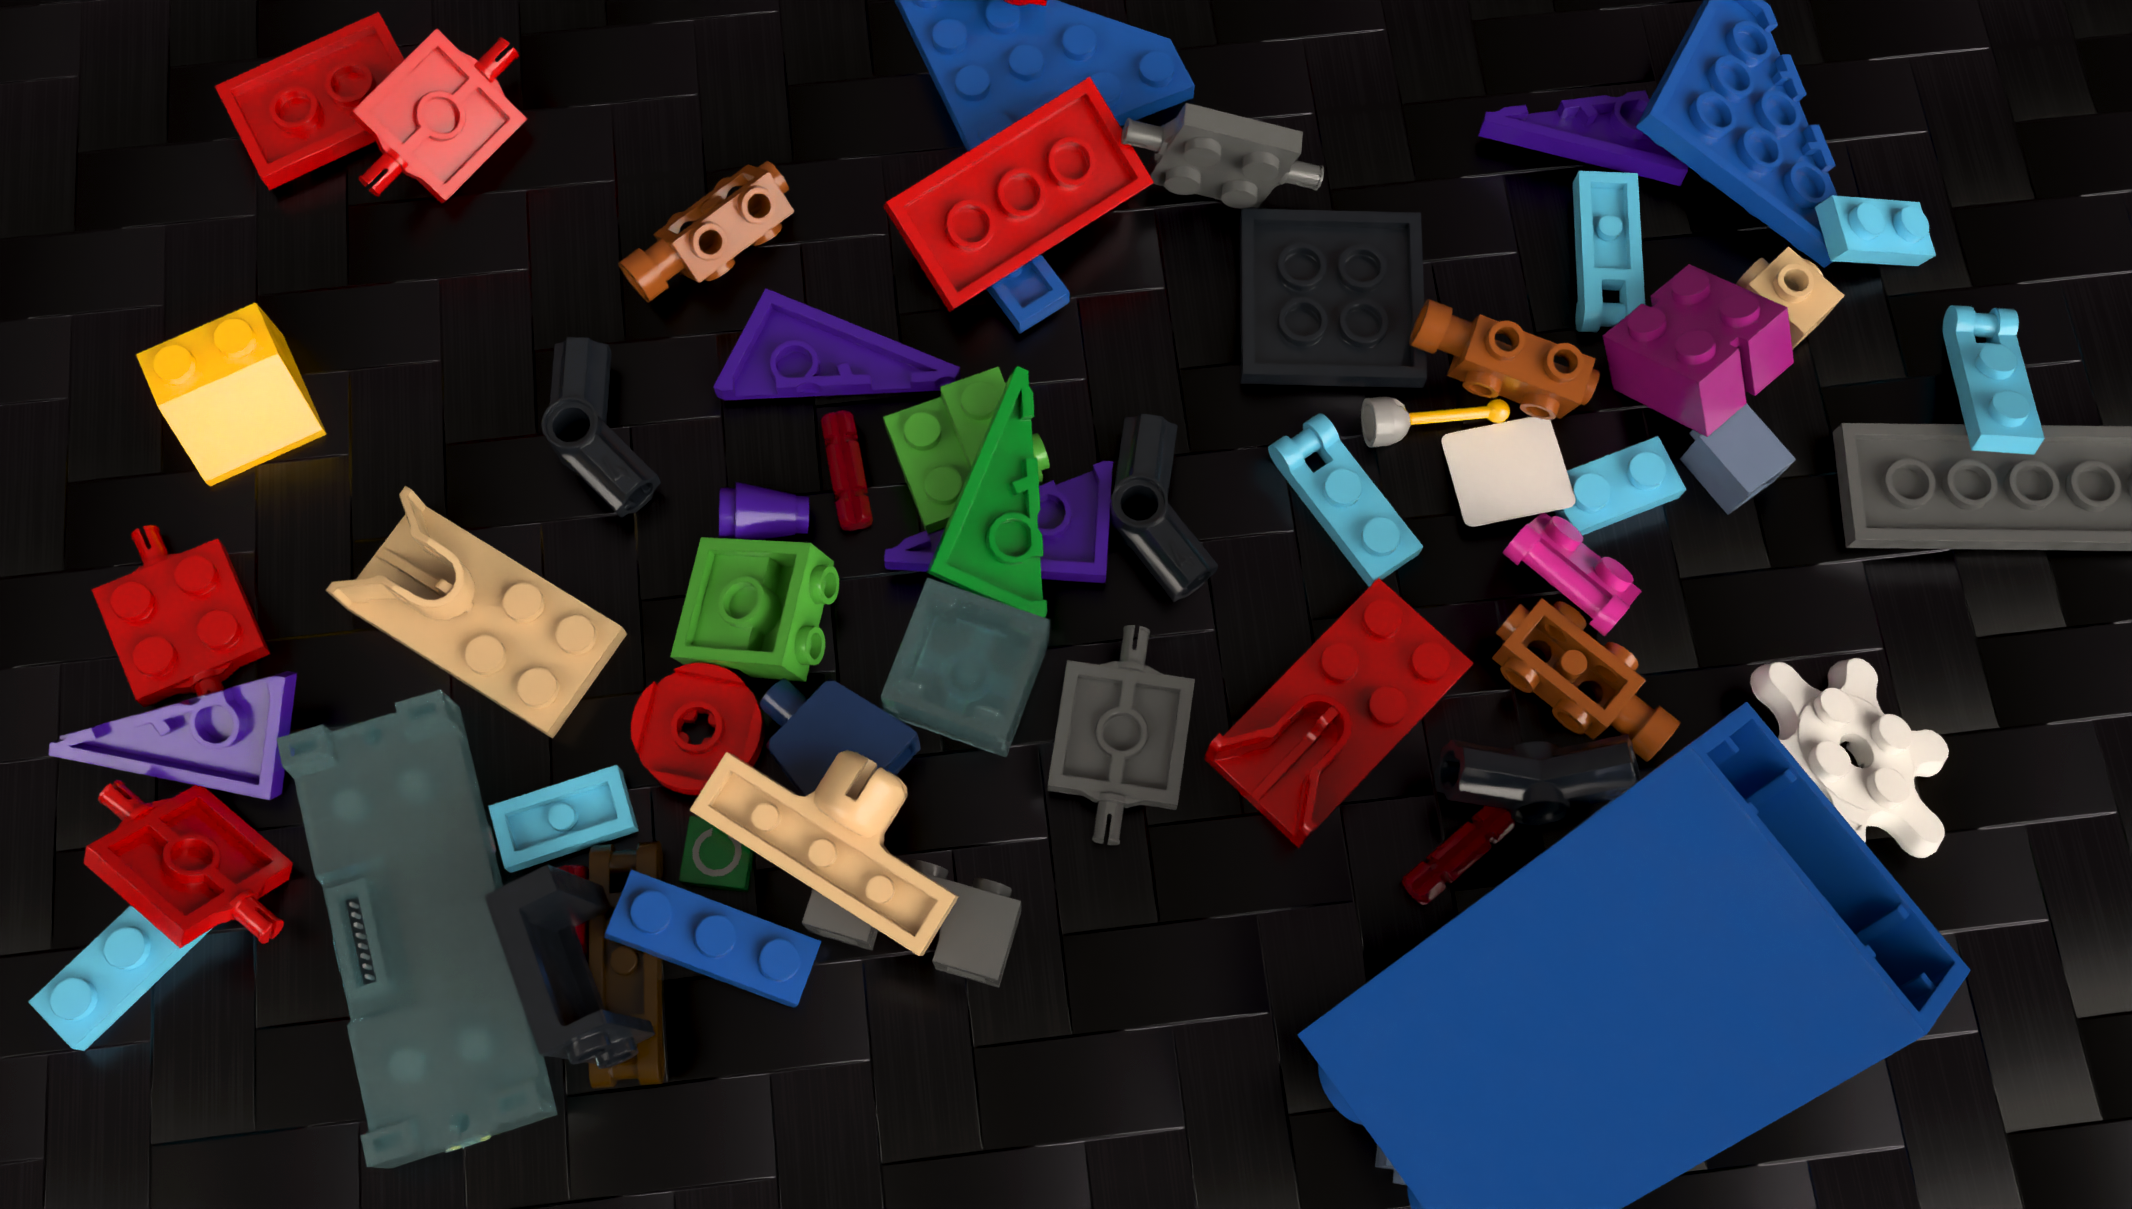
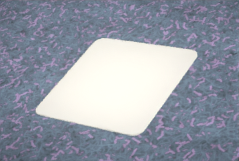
M1532 416L1448 433L1442 437L1443 450L1463 520L1468 526L1475 527L1572 507L1576 502L1551 420Z

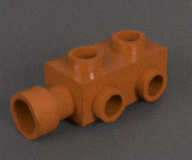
M766 161L759 167L748 164L733 176L721 179L716 184L714 190L687 210L672 215L667 224L653 234L657 239L656 243L645 251L637 248L619 261L618 265L633 288L647 302L652 301L668 289L667 281L677 273L698 283L703 280H715L734 266V257L751 244L753 246L761 245L781 231L782 225L780 222L795 212L784 196L789 191V187L781 173L771 162ZM735 186H738L740 188L732 195L727 197V194L731 188ZM685 222H693L690 226H688L686 229L679 233L681 226Z
M1427 299L1414 324L1409 345L1434 354L1438 349L1454 355L1447 376L1462 381L1463 387L1467 391L1487 398L1502 396L1520 403V409L1524 413L1545 420H1552L1556 417L1561 419L1580 404L1586 405L1596 389L1600 372L1593 369L1596 359L1582 354L1576 346L1569 343L1556 344L1523 331L1518 324L1512 321L1499 322L1480 314L1470 322L1452 315V307L1431 299ZM1495 334L1507 336L1511 341V345L1495 340ZM1554 356L1563 357L1569 366L1566 367L1553 362Z
M1541 598L1531 612L1519 604L1496 632L1505 643L1492 659L1502 666L1500 670L1505 679L1523 692L1531 693L1533 691L1553 707L1552 713L1554 717L1564 727L1574 733H1585L1594 740L1611 725L1622 735L1628 734L1633 744L1634 753L1648 762L1669 740L1681 722L1660 705L1653 709L1635 695L1646 680L1635 672L1639 664L1634 655L1623 646L1614 642H1607L1602 646L1583 631L1587 623L1581 613L1565 602L1557 601L1552 606ZM1535 647L1540 649L1545 655V662L1528 648ZM1585 687L1590 689L1596 697V702L1578 688Z

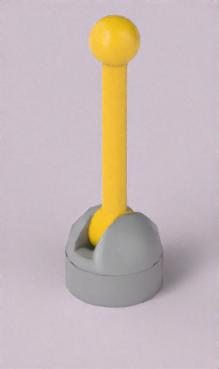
M1366 398L1361 408V427L1365 443L1368 447L1389 446L1402 440L1407 435L1411 425L1488 418L1493 423H1502L1509 417L1510 407L1506 401L1494 399L1487 406L1408 413L1405 406L1396 398Z

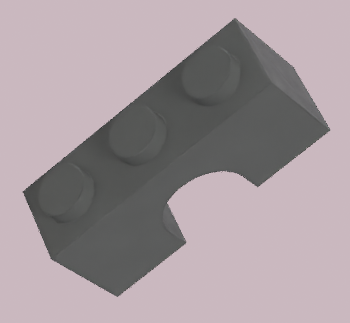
M911 859L910 866L959 896L940 927L939 940L932 960L935 969L999 988L1021 915V901L1010 898L1012 889L1004 884L988 879L974 878L971 887L947 880L949 871L941 866L922 860ZM812 890L802 921L805 928L810 933L872 951L879 930L816 890Z

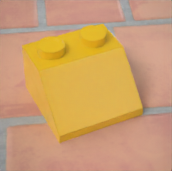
M256 302L136 354L159 410L201 477L209 486H213L327 435L283 334Z

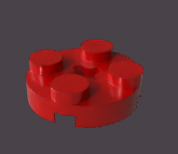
M709 663L685 664L673 669L675 673L664 677L658 684L654 681L643 691L632 714L631 739L636 752L639 754L642 765L663 786L682 794L699 795L726 752L735 755L753 767L764 743L765 721L754 693L734 672ZM698 713L708 714V723L716 728L711 738H704L701 744L692 745L690 736L681 732L684 722L695 723Z

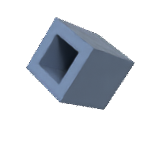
M1745 404L1708 437L1692 430L1689 434L1695 442L1680 458L1683 464L1727 515L1772 484L1796 460L1748 404Z

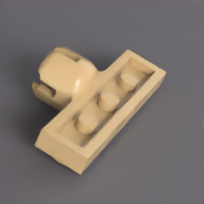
M846 750L838 753L815 791L803 797L795 794L735 755L726 752L690 811L916 955L923 956L959 896L897 858L884 846L885 832L908 796L907 786L903 781L881 767L876 770L877 763L857 752Z

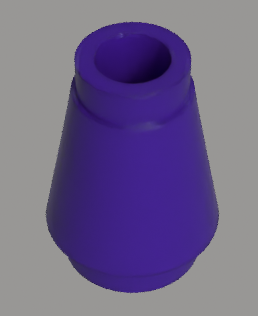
M736 482V488L720 487L719 538L765 540L795 534H808L809 496H796V494Z

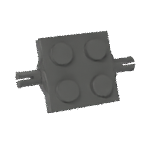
M1185 103L1178 116L1161 127L1127 118L1122 131L1121 144L1155 151L1148 161L1147 170L1154 181L1153 184L1164 186L1168 191L1179 195L1197 194L1222 200L1224 204L1233 208L1252 207L1258 209L1276 186L1283 185L1284 183L1317 191L1324 177V166L1297 160L1302 150V131L1194 104Z
M1135 625L1123 627L1119 661L1097 665L1067 660L1047 791L1080 795L1094 803H1098L1092 841L1100 844L1104 842L1107 819L1111 820L1107 845L1120 844L1119 839L1124 807L1146 805L1176 810L1178 806L1195 679L1164 675L1146 666L1145 659L1151 631L1142 626L1139 627L1136 650H1132Z

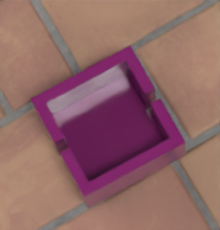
M1690 264L1651 295L1652 307L1640 304L1603 335L1614 390L1706 437L1711 435L1747 404L1745 391L1756 396L1794 363L1788 307Z

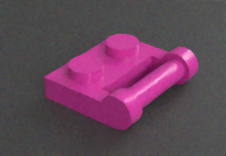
M1546 513L1539 514L1531 523H1527L1502 553L1516 565L1523 561L1593 618L1589 625L1605 636L1627 612L1641 590L1633 584V576L1622 564L1610 557H1599L1583 544L1582 534L1570 522L1558 516L1551 518Z

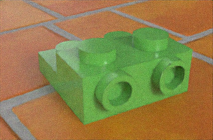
M999 367L941 386V397L883 417L886 431L927 533L945 528L1007 384V382H1004ZM1038 433L1032 434L1033 454L1038 462L1040 486L1043 485V474L1041 471L1050 468V464L1042 439Z
M701 537L670 657L683 665L709 663L724 668L738 669L753 678L777 680L786 678L789 681L806 682L810 665L819 664L825 652V636L819 627L824 604H832L839 592V576L837 570L833 567L834 561L812 543Z

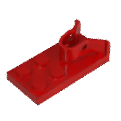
M1088 77L893 197L883 207L948 311L951 312L1121 203L1137 195L1153 184L1154 181L1132 145L1121 144L1123 130L1091 77Z
M1378 578L1224 736L1219 733L1211 741L1204 760L1299 848L1474 663Z

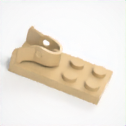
M405 486L399 493L405 515L356 580L331 582L326 591L348 611L553 739L627 635L626 631L619 624L431 510L412 489Z

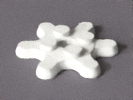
M1847 659L1834 664L1828 672V688L1823 692L1811 687L1786 663L1774 662L1764 664L1755 669L1751 675L1750 684L1758 700L1766 705L1775 715L1780 730L1778 739L1864 843L1866 842V827L1875 826L1887 831L1909 855L1917 858H1926L1935 853L1945 836L1944 827L1940 819L1921 801L1915 789L1914 777H1930L1941 770L1949 753L1944 739L1932 730L1911 731L1908 724L1902 718L1893 714H1884L1876 698L1877 674L1874 668L1863 659ZM1845 741L1849 742L1846 746L1847 750H1849L1853 754L1857 761V765L1863 768H1859L1851 764V760L1848 753L1842 746H1840V744H1842Z

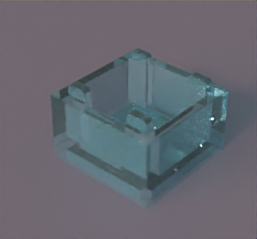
M927 578L881 694L885 712L900 721L1007 757L1049 644L1050 620Z

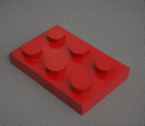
M377 12L216 85L215 88L260 178L268 189L272 190L375 142V139L349 113L405 59L381 14Z

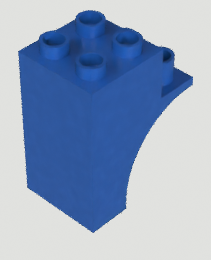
M1745 702L1297 1035L1319 1064L1320 1082L1330 1102L1347 1119L1366 1128L1407 1184L1411 1209H1622L1927 1035L1971 970L1750 704Z

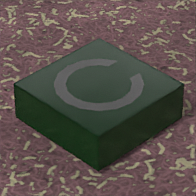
M690 816L679 882L682 885L748 892L754 851L701 817Z

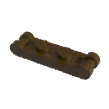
M660 841L638 842L637 849L615 850L614 844L592 845L590 848L589 881L602 885L611 910L589 920V967L606 1011L649 1020L655 1032L654 1036L637 1044L639 1051L637 1055L623 1063L604 1069H599L597 1064L589 1063V1078L593 1089L615 1087L617 1080L639 1079L641 1085L662 1084L664 1081L662 959L604 938V934L621 896V893H615L616 877L629 876L632 869L655 879H662L663 852Z

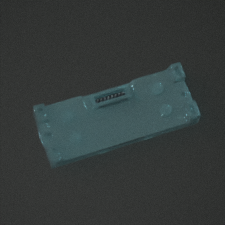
M441 689L396 702V713L351 725L350 727L331 731L322 724L276 738L282 767L295 780L314 874L323 887L333 934L332 940L351 1018L347 1029L369 1128L367 1132L360 1136L366 1165L373 1168L391 1169L444 1151L448 1153L491 1139V1136L558 1115L544 1056L539 1055L484 895L503 886L495 856L497 849L492 828L487 823L460 706Z

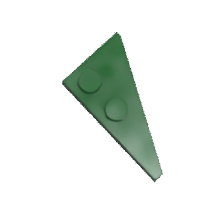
M1016 366L1010 374L926 573L1040 622L1046 616L1047 603L1046 600H1043L1040 557L1043 556L1042 534L1038 529V513L1041 510L1038 462L1033 454L1031 419L1035 417L1033 392L1029 387V371Z

